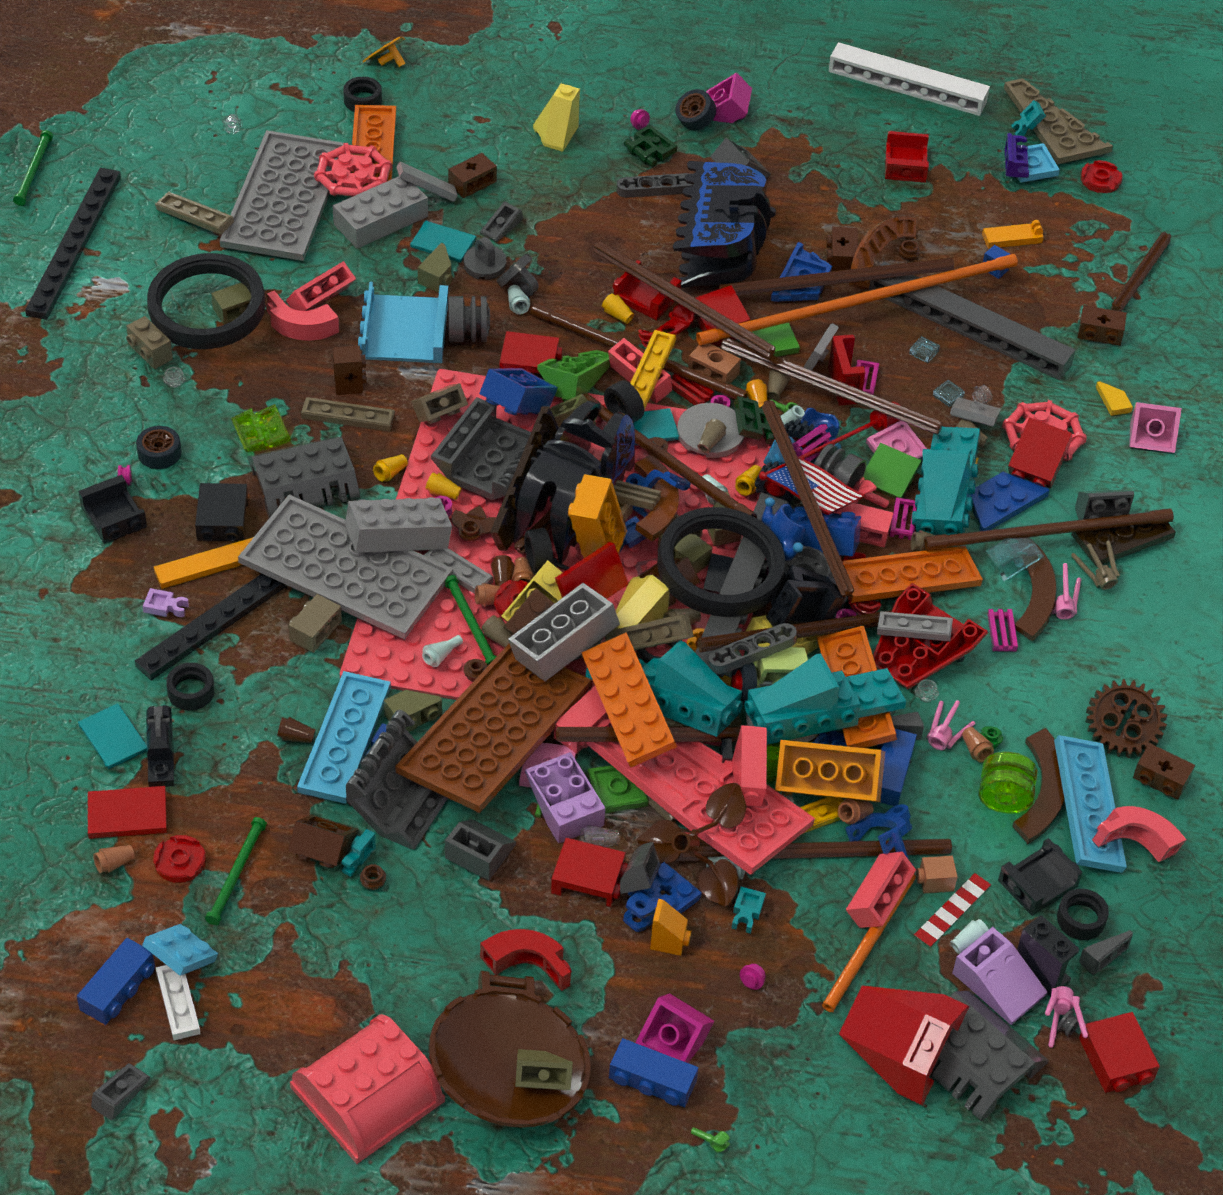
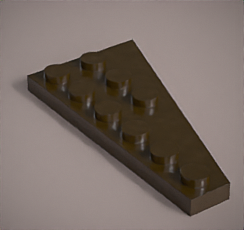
M549 406L541 407L490 531L500 551H507L514 541L518 498L525 477L532 466L531 458H536L538 449L543 451V447L548 440H554L559 429Z

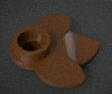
M477 506L467 514L455 510L452 515V523L459 529V536L465 541H475L481 535L490 534L496 517L486 518L481 506Z

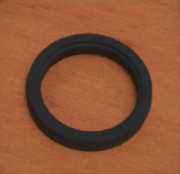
M195 254L172 262L154 277L147 293V308L151 322L173 344L191 349H214L233 344L245 338L258 326L265 311V290L258 273L246 262L225 254ZM200 274L230 276L243 283L251 293V300L247 309L238 318L225 325L208 329L189 328L172 321L162 310V302L167 292L178 282Z
M706 507L692 510L679 516L667 527L659 544L657 565L662 582L667 586L669 592L682 604L708 615L735 617L753 613L767 605L774 598L783 580L785 556L782 545L776 535L760 520L730 508ZM704 529L728 530L748 538L759 547L767 560L769 574L762 584L745 593L735 595L711 593L693 585L680 573L674 561L673 550L681 539L693 532Z

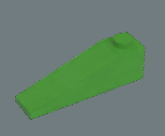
M593 350L578 353V357L563 356L562 361L558 362L554 358L548 359L538 364L537 369L545 381L558 387L555 396L562 398L563 401H567L580 394L588 393L610 367L608 353Z

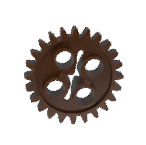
M1125 679L1122 680L1121 686H1118L1114 680L1112 681L1111 688L1104 684L1102 692L1096 690L1095 698L1090 699L1089 704L1091 706H1088L1086 710L1089 716L1086 717L1085 722L1091 725L1088 726L1087 731L1095 732L1092 737L1093 741L1100 739V743H1103V746H1109L1107 753H1111L1115 749L1117 750V757H1120L1123 751L1126 752L1127 758H1130L1132 751H1134L1139 757L1142 749L1145 751L1149 743L1157 746V739H1162L1164 735L1162 730H1165L1167 726L1163 722L1166 721L1167 714L1161 713L1164 711L1165 705H1157L1160 701V696L1152 698L1154 690L1144 691V683L1138 688L1136 687L1135 680L1131 682L1130 686L1127 685ZM1115 700H1123L1126 705L1119 706L1115 703ZM1136 701L1137 704L1127 720L1120 736H1116V732L1126 716L1131 703ZM1137 711H1145L1148 717H1141ZM1104 720H1112L1115 726H1107ZM1134 731L1138 737L1132 738L1126 732Z

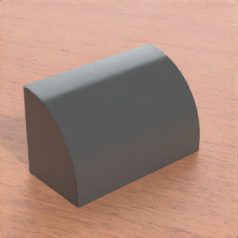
M653 842L643 844L634 851L620 881L621 894L651 888L661 865Z

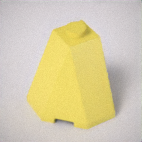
M561 83L533 124L534 131L539 134L541 142L545 147L563 152L578 129L579 88Z
M647 575L644 578L639 576L633 577L616 609L620 625L615 629L662 619L664 613L668 612L670 592L667 586L653 575Z

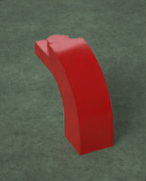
M513 929L497 933L480 943V958L495 975L513 965L527 963L544 970L561 991L570 986L572 971L569 964L563 960L564 948L548 935L533 930Z

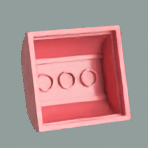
M383 1014L376 1016L367 1027L307 1068L303 1067L294 1072L292 1081H290V1088L356 1164L445 1102V1095L442 1093L441 1086L426 1056L390 1017Z

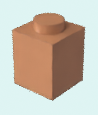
M953 855L922 858L920 868L916 869V878L918 884H922L923 893L954 891L957 872Z

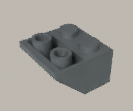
M1121 489L1079 492L1075 504L1078 520L1129 514L1134 491Z
M473 819L459 822L446 838L445 858L489 881L515 847L516 841Z

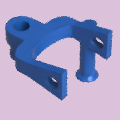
M655 469L646 478L632 473L626 479L627 483L651 489L661 479L683 491L689 489L691 485L685 478L668 471L663 473ZM633 506V510L643 517L648 515L644 508Z
M896 805L885 813H871L864 819L845 828L849 841H859L871 827L891 828V830L878 836L883 854H888L894 847L896 852H903L908 858L902 839L912 829V824L909 820L911 815L907 805Z

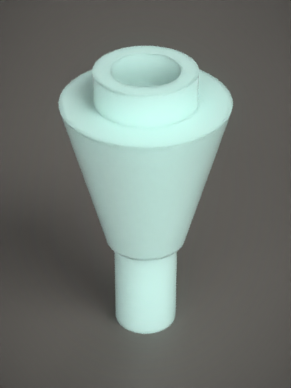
M457 635L448 641L425 645L422 650V657L425 663L432 667H438L452 649L463 643L461 636Z

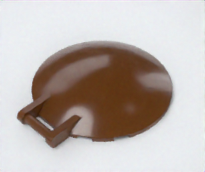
M480 971L478 989L475 990L474 994L465 997L459 996L450 1002L435 1020L429 1038L428 1049L431 1067L444 1091L453 1101L469 1113L502 1126L535 1127L563 1117L581 1100L590 1078V1054L582 1034L578 1035L571 1025L572 1020L558 1007L553 1009L541 1002V997L535 995L534 977L516 978L490 975L488 971ZM518 1049L547 1051L573 1062L571 1090L515 1087Z

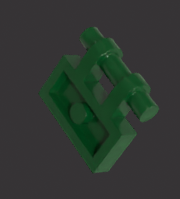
M651 125L634 133L633 142L630 139L624 141V146L628 148L632 155L636 154L644 164H649L652 167L657 164V160L654 157L664 160L677 152V145Z
M737 396L734 401L739 435L756 440L763 436L767 444H773L774 435L762 407L759 408L758 401Z

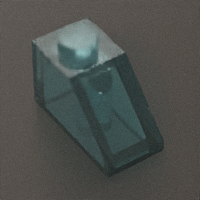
M1004 539L986 550L992 566L1003 581L1044 557L1032 539Z

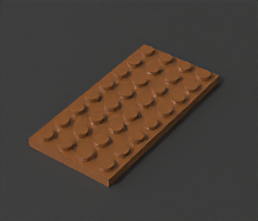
M508 644L395 766L396 773L481 813L556 728L555 723L560 717L575 705L592 687V679L563 667L548 680L543 681L515 659L511 646Z

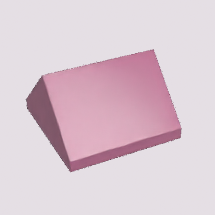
M1136 402L1130 422L1129 447L1175 453L1182 408Z

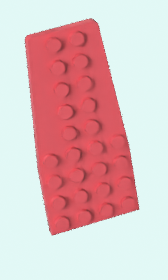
M607 719L597 727L613 726L610 722V719ZM586 742L590 748L690 831L701 828L715 820L706 813V804L709 797L723 785L734 783L732 761L725 760L722 763V755L701 742H675L676 748L630 768L619 742ZM766 784L762 806H746L745 817L738 826L725 828L719 822L717 826L701 832L697 836L751 875L812 827L815 818Z

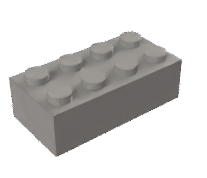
M399 176L333 205L334 225L356 249L428 217V197L416 185L401 179Z
M440 498L348 501L345 525L356 553L447 549L449 546L452 525Z
M582 583L508 638L515 659L543 681H546L581 655V652L586 651L619 626L620 623L613 603Z

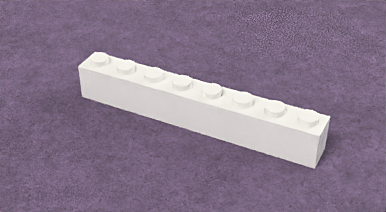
M838 42L830 56L828 72L977 116L981 115L988 100L990 86Z

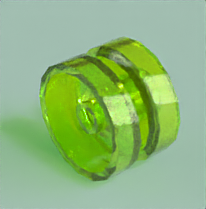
M997 752L989 755L982 765L978 792L980 801L986 807L996 812L1007 814L1019 813L1030 808L1034 801L1038 772L1035 763L1028 757L1014 752Z

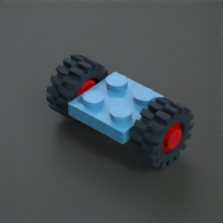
M797 419L795 422L791 420L784 425L792 445L811 432L815 426L813 424L808 426V421L805 420L801 423L800 419ZM815 436L814 438L806 442L804 445H802L800 449L802 450L807 445H809L821 436ZM774 440L763 461L766 465L762 467L760 472H767L785 463L776 440ZM759 475L756 478V493L768 494L787 501V504L793 500L794 495L786 489L767 479L761 480Z

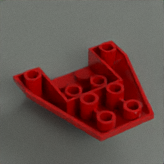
M911 583L898 597L892 609L894 613L953 618L933 605L931 594L914 583ZM953 618L950 641L881 635L873 653V658L878 670L888 668L894 681L909 689L971 652L988 634V631L970 619H967L963 624Z
M862 985L839 1035L898 1094L923 1106L934 1083V1080L929 1078L951 1030H959L969 1006L945 994Z

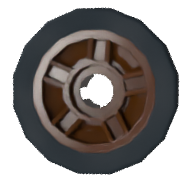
M694 89L681 96L676 104L675 113L684 127L689 130H700L713 121L716 115V105L707 92Z
M167 426L149 427L143 430L136 440L138 458L143 465L149 468H168L180 459L182 452L179 435L175 430Z

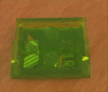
M275 404L257 413H254L251 408L231 418L245 452L261 451L291 441Z

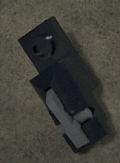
M163 705V707L151 706L146 710L149 787L175 786L172 709L166 705Z

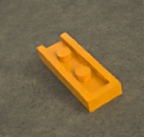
M1034 220L1031 224L983 228L982 232L988 249L994 245L1001 248L1040 244L1044 238L1043 228L1039 220Z

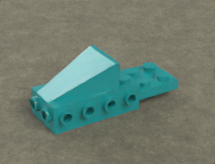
M942 427L939 434H933L931 448L923 449V478H919L918 490L920 494H916L915 508H917V511L912 513V525H916V532L922 530L933 535H951L965 533V528H969L970 515L968 511H972L973 499L971 494H975L976 484L974 477H978V464L975 463L980 440V428Z
M680 640L661 658L654 657L648 663H644L643 660L639 659L664 717L717 737L741 712L743 707V701H741L742 691L726 685L684 641ZM587 668L585 677L592 679Z
M821 653L814 655L773 685L748 690V701H745V710L755 727H766L767 745L780 742L781 740H791L857 726L858 720L861 717L904 709L906 706V700L888 668L845 677L843 671L831 672Z

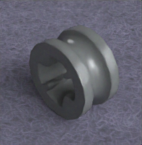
M1069 1010L1063 1016L1057 1026V1030L1065 1031V1036L1070 1037L1079 1026L1077 1017L1073 1015L1074 1012L1072 1010Z

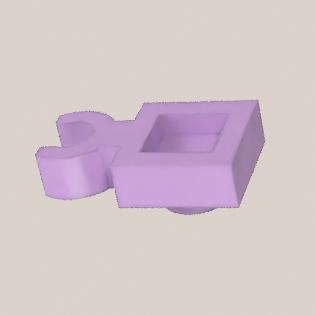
M150 588L143 604V612L167 617L168 612H173L177 617H184L185 609L179 607H189V601L185 597L174 599L172 592Z

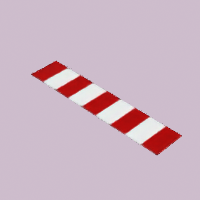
M974 873L914 935L931 947L991 884Z

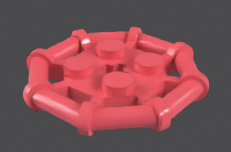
M343 143V146L327 153L323 152L319 156L320 161L317 171L314 173V178L316 181L321 182L330 191L329 193L332 196L343 195L353 197L387 182L389 172L393 166L391 161L386 160L377 151L375 146L365 147ZM350 153H352V154H361V155H364V156L351 155ZM372 158H373L378 164H375V165H374V164L372 163ZM329 166L332 170L326 172V167ZM380 173L378 178L375 177V174Z
M1052 400L1028 404L1021 402L1002 424L1010 442L1009 447L1013 451H1015L1020 439L1016 433L1022 435L1029 417L1067 431V427L1071 426L1074 434H1072V442L1064 461L1071 460L1072 455L1087 440V436L1083 433L1078 420L1079 415L1076 412L1071 413L1052 403ZM1050 412H1052V413L1058 415L1059 417L1063 418V420H1061V419H1059V418H1057V417L1051 415ZM1021 416L1025 419L1022 424L1016 423Z

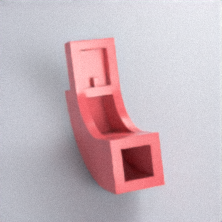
M275 291L267 293L266 310L271 318V326L280 334L292 339L311 341L324 339L339 333L338 316L328 304L313 310L299 311L287 306Z
M1123 806L1113 809L1108 818L1097 827L1098 832L1092 839L1098 847L1119 838L1135 840L1146 847L1158 862L1176 855L1187 840L1171 822L1161 815L1135 806Z

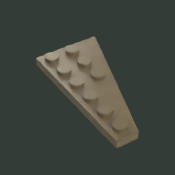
M1025 79L1005 82L1004 90L1020 112L1033 100L1037 101L1042 107L1046 117L1033 131L1040 141L1045 144L1056 164L1112 152V144L1101 141L1100 135L1095 132H1089L1084 128L1085 124L1065 109L1057 108L1054 105L1055 102L1050 98L1045 99L1039 94L1040 91Z

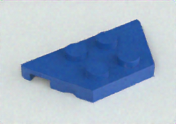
M798 242L780 278L831 272L832 266L826 261L821 260L814 252L808 253L803 249L804 245ZM824 286L774 291L771 294V301L818 300Z
M1001 472L975 487V494H971L973 499L972 506L974 508L973 513L975 518L979 520L980 531L992 530L1048 497L1050 490L1006 472Z

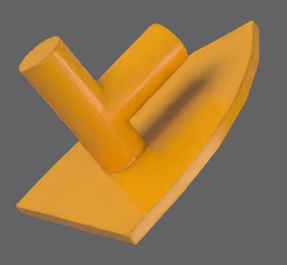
M400 36L365 58L363 63L389 50L390 52L378 58L381 66L393 59L398 67L405 65L406 63L396 45L406 39Z

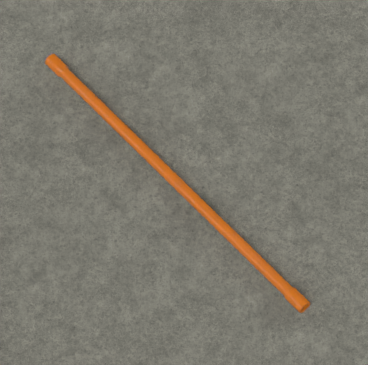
M1010 254L991 261L739 323V325L753 332L995 270L1012 268L1018 265V260L1015 254ZM716 328L696 334L699 346L733 337L723 330Z

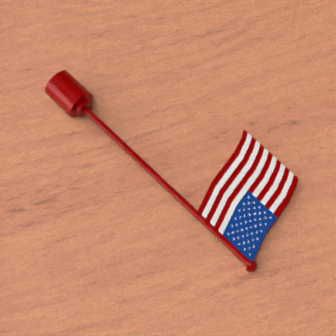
M874 410L870 414V423L798 456L822 513L830 515L864 498L865 494L847 486L824 469L805 460V458L822 451L828 444L834 445L870 427L877 431H882L901 420ZM785 463L767 472L762 471L759 473L761 480L767 479L800 499Z

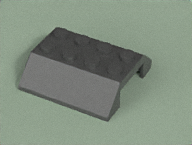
M476 397L432 453L431 459L443 474L456 485L494 500L506 495L531 432L496 418L497 406Z
M332 437L247 456L253 476L257 475L261 486L268 518L278 508L276 499H278L280 506L285 500L284 497L289 494L300 499V494L301 500L321 508L325 506L321 489H323L326 504L330 506L333 505L330 486L337 485L340 501L342 503L347 502L345 484L349 500L360 499L355 470L342 437Z
M397 710L392 716L391 721L388 722L386 732H382L379 735V738L362 760L361 769H356L353 776L346 783L347 802L380 836L412 850L416 848L448 798L396 773L395 766L417 743L406 730V727L414 725L415 722L406 712Z
M956 991L949 997L968 1005L969 1009L959 1030H951L932 1070V1078L949 1093L953 1091L952 1096L956 1099L962 1097L969 1086L972 1085L975 1091L967 1099L965 1107L969 1111L973 1109L972 1114L980 1121H983L994 1111L997 1100L1025 1075L1031 1079L1048 1064L1049 1060L970 991Z

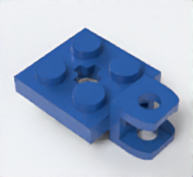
M663 862L659 867L651 888L628 892V895L631 897L627 901L626 908L628 910L624 914L623 921L634 931L641 932L653 924L658 899L666 901L681 914L700 900L702 892ZM661 891H667V892H669L670 895H668V894L661 895L660 892H661ZM638 917L641 919V922H635L632 918Z

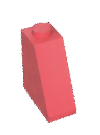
M741 725L733 754L734 783H738L741 787L746 806L761 807L765 796L767 771L766 727Z

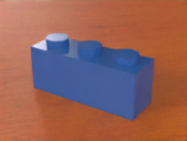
M895 729L897 740L877 746V750L885 751L880 803L896 806L899 803L917 734Z
M126 938L77 995L79 1010L106 1025L111 1018H115L120 1013L122 1005L126 1000L136 994L141 982L152 975L155 969L153 954L140 944Z
M622 1038L610 1063L609 1079H612L619 1085H627L638 1089L645 1095H653L664 1099L670 1105H679L685 1108L697 1082L699 1067Z

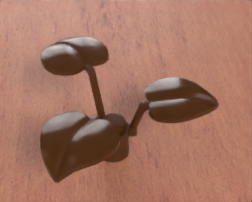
M738 783L723 785L709 797L706 804V813L709 817L715 819L712 823L698 829H693L690 833L681 832L679 826L671 820H660L637 838L640 846L653 842L659 861L662 863H672L678 860L681 853H690L692 857L707 863L709 867L703 869L699 875V889L708 900L724 907L733 901L737 893L739 884L737 870L726 859H720L714 864L710 859L699 854L697 850L700 846V840L697 835L717 826L719 822L725 828H733L743 821L746 814V802Z

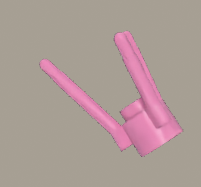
M1067 563L1063 564L1064 595L1057 597L1055 608L1052 611V614H1056L1057 618L1063 620L1070 619L1077 614V602L1081 578L1078 577L1076 579L1073 599H1071V596H1069Z
M958 700L955 701L944 723L939 726L938 722L944 702L940 701L931 730L927 735L929 744L937 750H944L946 747L951 749L954 743L962 737L963 731L975 725V721H971L952 737V729L948 725L960 704Z
M1065 986L1052 989L1051 998L1045 1011V1015L1049 1016L1052 1009H1054L1048 1044L1050 1048L1054 1046L1060 1015H1065L1073 1007L1084 1038L1088 1037L1079 1005L1080 998L1074 996L1073 990Z

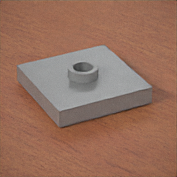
M833 323L830 324L803 368L812 371L818 360L823 362L829 352L826 347L838 330V326Z
M958 397L951 408L950 414L955 417L994 426L1000 415L1001 408Z

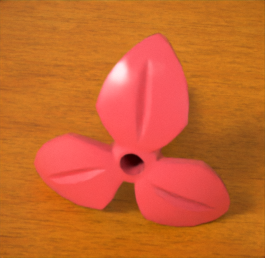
M863 476L855 483L853 489L865 494L864 499L883 508L888 506V499L872 492L877 488L874 483L865 480Z

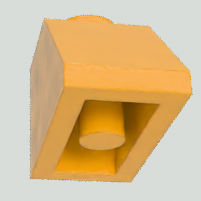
M658 899L654 914L650 949L681 956L683 946H689L691 931L687 930L688 919L662 899Z

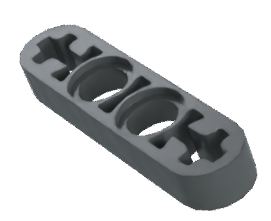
M691 173L624 177L617 181L616 192L624 198L683 194V189L693 186V184L685 182V176ZM663 183H669V184H672V185H671V186H664V185H662V184H663ZM645 184H646V185H650V186H652V187L645 188V187H642V185H645Z
M783 623L718 648L709 654V667L716 674H724L790 648L796 643L797 630L793 625ZM761 641H766L770 645L768 647H760L757 644ZM738 650H745L748 652V654L745 656H739L735 652Z

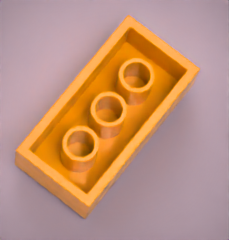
M584 474L581 483L577 484L575 500L568 508V516L571 518L572 528L575 530L577 543H579L581 548V555L585 558L608 542L615 543L619 555L627 528L612 479Z
M781 740L775 790L787 793L880 802L885 751Z

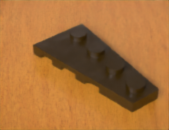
M1169 523L1072 532L1071 535L1097 567L1087 544L1092 545L1103 565L1110 562L1106 545L1108 540L1111 542L1116 560L1174 538L1176 531Z

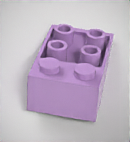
M571 752L525 769L526 776L545 821L558 844L564 842L565 838L572 839L604 826L605 806Z
M994 927L990 928L956 957L953 974L1010 1025L1022 1017L1048 993L1014 945Z

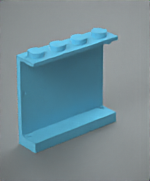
M369 282V290L364 291V303L367 306L362 307V319H365V321L360 323V334H363V337L358 338V345H360V350H362V354H365L366 359L442 363L448 311V286L440 285L438 298L374 295L373 282Z

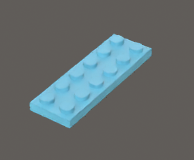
M343 671L297 785V793L344 804L347 803L346 783L353 776L355 770L361 767V762L364 759L383 710L384 700L387 699L390 692V681Z
M1058 735L1054 743L1076 864L1122 873L1127 868L1122 839H1116L1101 847H1098L1092 840L1098 832L1097 827L1115 809L1103 743Z

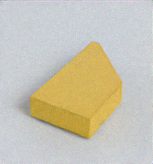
M1101 381L1096 383V389L1111 416L1132 412L1133 406L1125 391Z

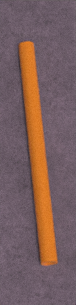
M913 874L884 925L870 927L824 1000L822 1007L826 1011L833 1012L916 879L915 874Z

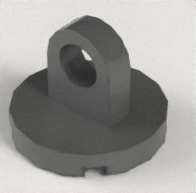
M487 237L477 240L475 247L468 250L464 256V269L474 278L485 277V280L499 277L505 271L506 255L502 250L493 246Z
M528 253L523 255L496 280L498 285L502 288L507 282L511 281L514 285H518L526 296L533 295L538 290L539 285L533 275L525 268L533 258Z

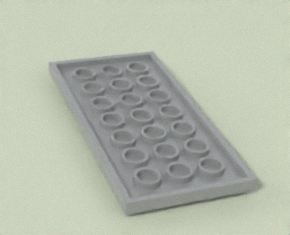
M266 130L231 212L234 223L223 232L220 238V247L304 261L330 195V191L314 178V173L317 171L320 161L319 156L323 152L327 153L343 146V143ZM326 167V172L332 170L331 167Z
M290 494L238 556L240 564L312 597L319 594L340 605L342 611L403 639L408 636L445 586L446 578L452 575L453 568L413 550L356 553L345 525V519Z

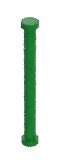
M48 130L41 132V140L18 193L14 195L13 202L18 206L25 205L26 195L48 143L53 139L52 132Z
M450 575L446 578L445 587L450 589L486 659V664L489 665L497 656L493 654L458 586L459 580L455 575Z
M253 818L251 822L252 828L211 912H207L205 920L211 925H219L221 921L220 915L261 831H264L267 826V822L262 818Z

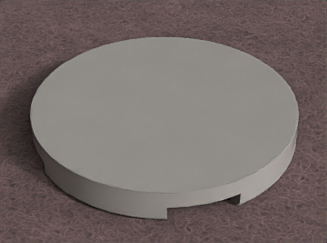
M702 403L694 405L684 411L678 421L677 431L681 444L688 451L692 450L706 455L707 458H720L734 453L745 438L738 433L735 410L722 404ZM711 419H718L725 424L726 435L709 453H704L697 447L704 427Z

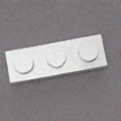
M167 965L156 967L173 1040L200 1034V1027L186 974L180 976Z

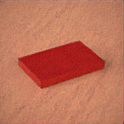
M612 542L606 543L555 577L562 598L582 583L606 599L629 584L615 543Z
M165 786L88 792L89 839L167 833Z

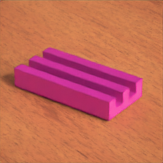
M857 360L856 367L865 366L866 373L863 391L873 395L879 363ZM872 367L874 370L870 389H866L869 368Z
M826 424L818 426L793 443L797 456L809 452L822 442L824 444L830 442L831 434L830 432L826 433L825 430L828 428ZM820 434L821 437L807 445L802 450L800 449L802 445H804L806 442ZM821 451L805 458V460L812 461L819 456Z
M896 497L889 537H894L896 534L901 539L904 536H908V540H911L915 525H912V517L909 530L905 529L909 505L913 506V511H917L915 500ZM904 504L901 527L896 528L899 505Z
M988 609L987 616L993 651H1017L1018 643L1012 609H1007V612H1003V609H998L997 612H994L993 609ZM995 619L999 620L1002 645L998 643ZM1004 619H1007V625H1008L1009 638H1010V644H1011V645H1008L1007 633H1006V627H1005V621H1004Z

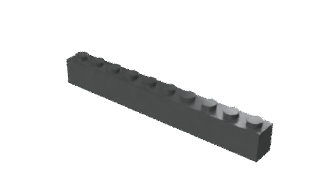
M883 262L880 266H883V265H891V264H889V263H887V262ZM909 275L871 280L869 291L919 279V277ZM939 286L884 298L1055 379L1061 380L1072 366L1075 349Z
M761 492L753 512L757 514V519L762 522L761 518L766 507L765 500L771 497L775 500V505L772 507L774 515L783 504L788 502ZM744 536L719 594L735 595L751 591L761 584L763 578L759 577L760 573L764 575L766 573L768 563L764 554L757 545ZM748 614L735 617L710 615L701 638L742 632L739 625H745ZM697 648L695 653L709 666V654L712 651L700 653L699 648ZM725 673L716 675L723 678Z

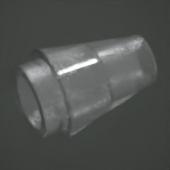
M588 825L587 828H581L580 841L602 847H610L619 844L618 830Z

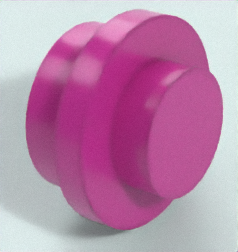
M644 109L635 110L630 117L631 124L637 130L646 127L650 120L649 113Z
M749 964L740 970V979L746 987L757 990L764 985L766 974L759 965Z

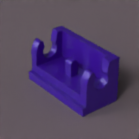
M1007 133L1004 148L1005 175L1028 178V146L1017 145L1018 142H1027V138Z

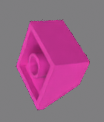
M737 72L706 91L716 105V115L713 121L733 123L747 115L752 88Z
M669 993L658 997L635 1043L688 1063L703 1045L714 1020Z

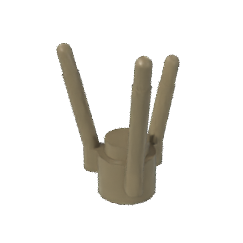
M1109 540L1106 541L1111 568L1108 565H1102L1092 545L1087 544L1090 554L1098 567L1095 571L1096 576L1075 553L1071 554L1076 563L1093 580L1096 587H1101L1102 590L1114 587L1118 583L1117 578L1120 577Z

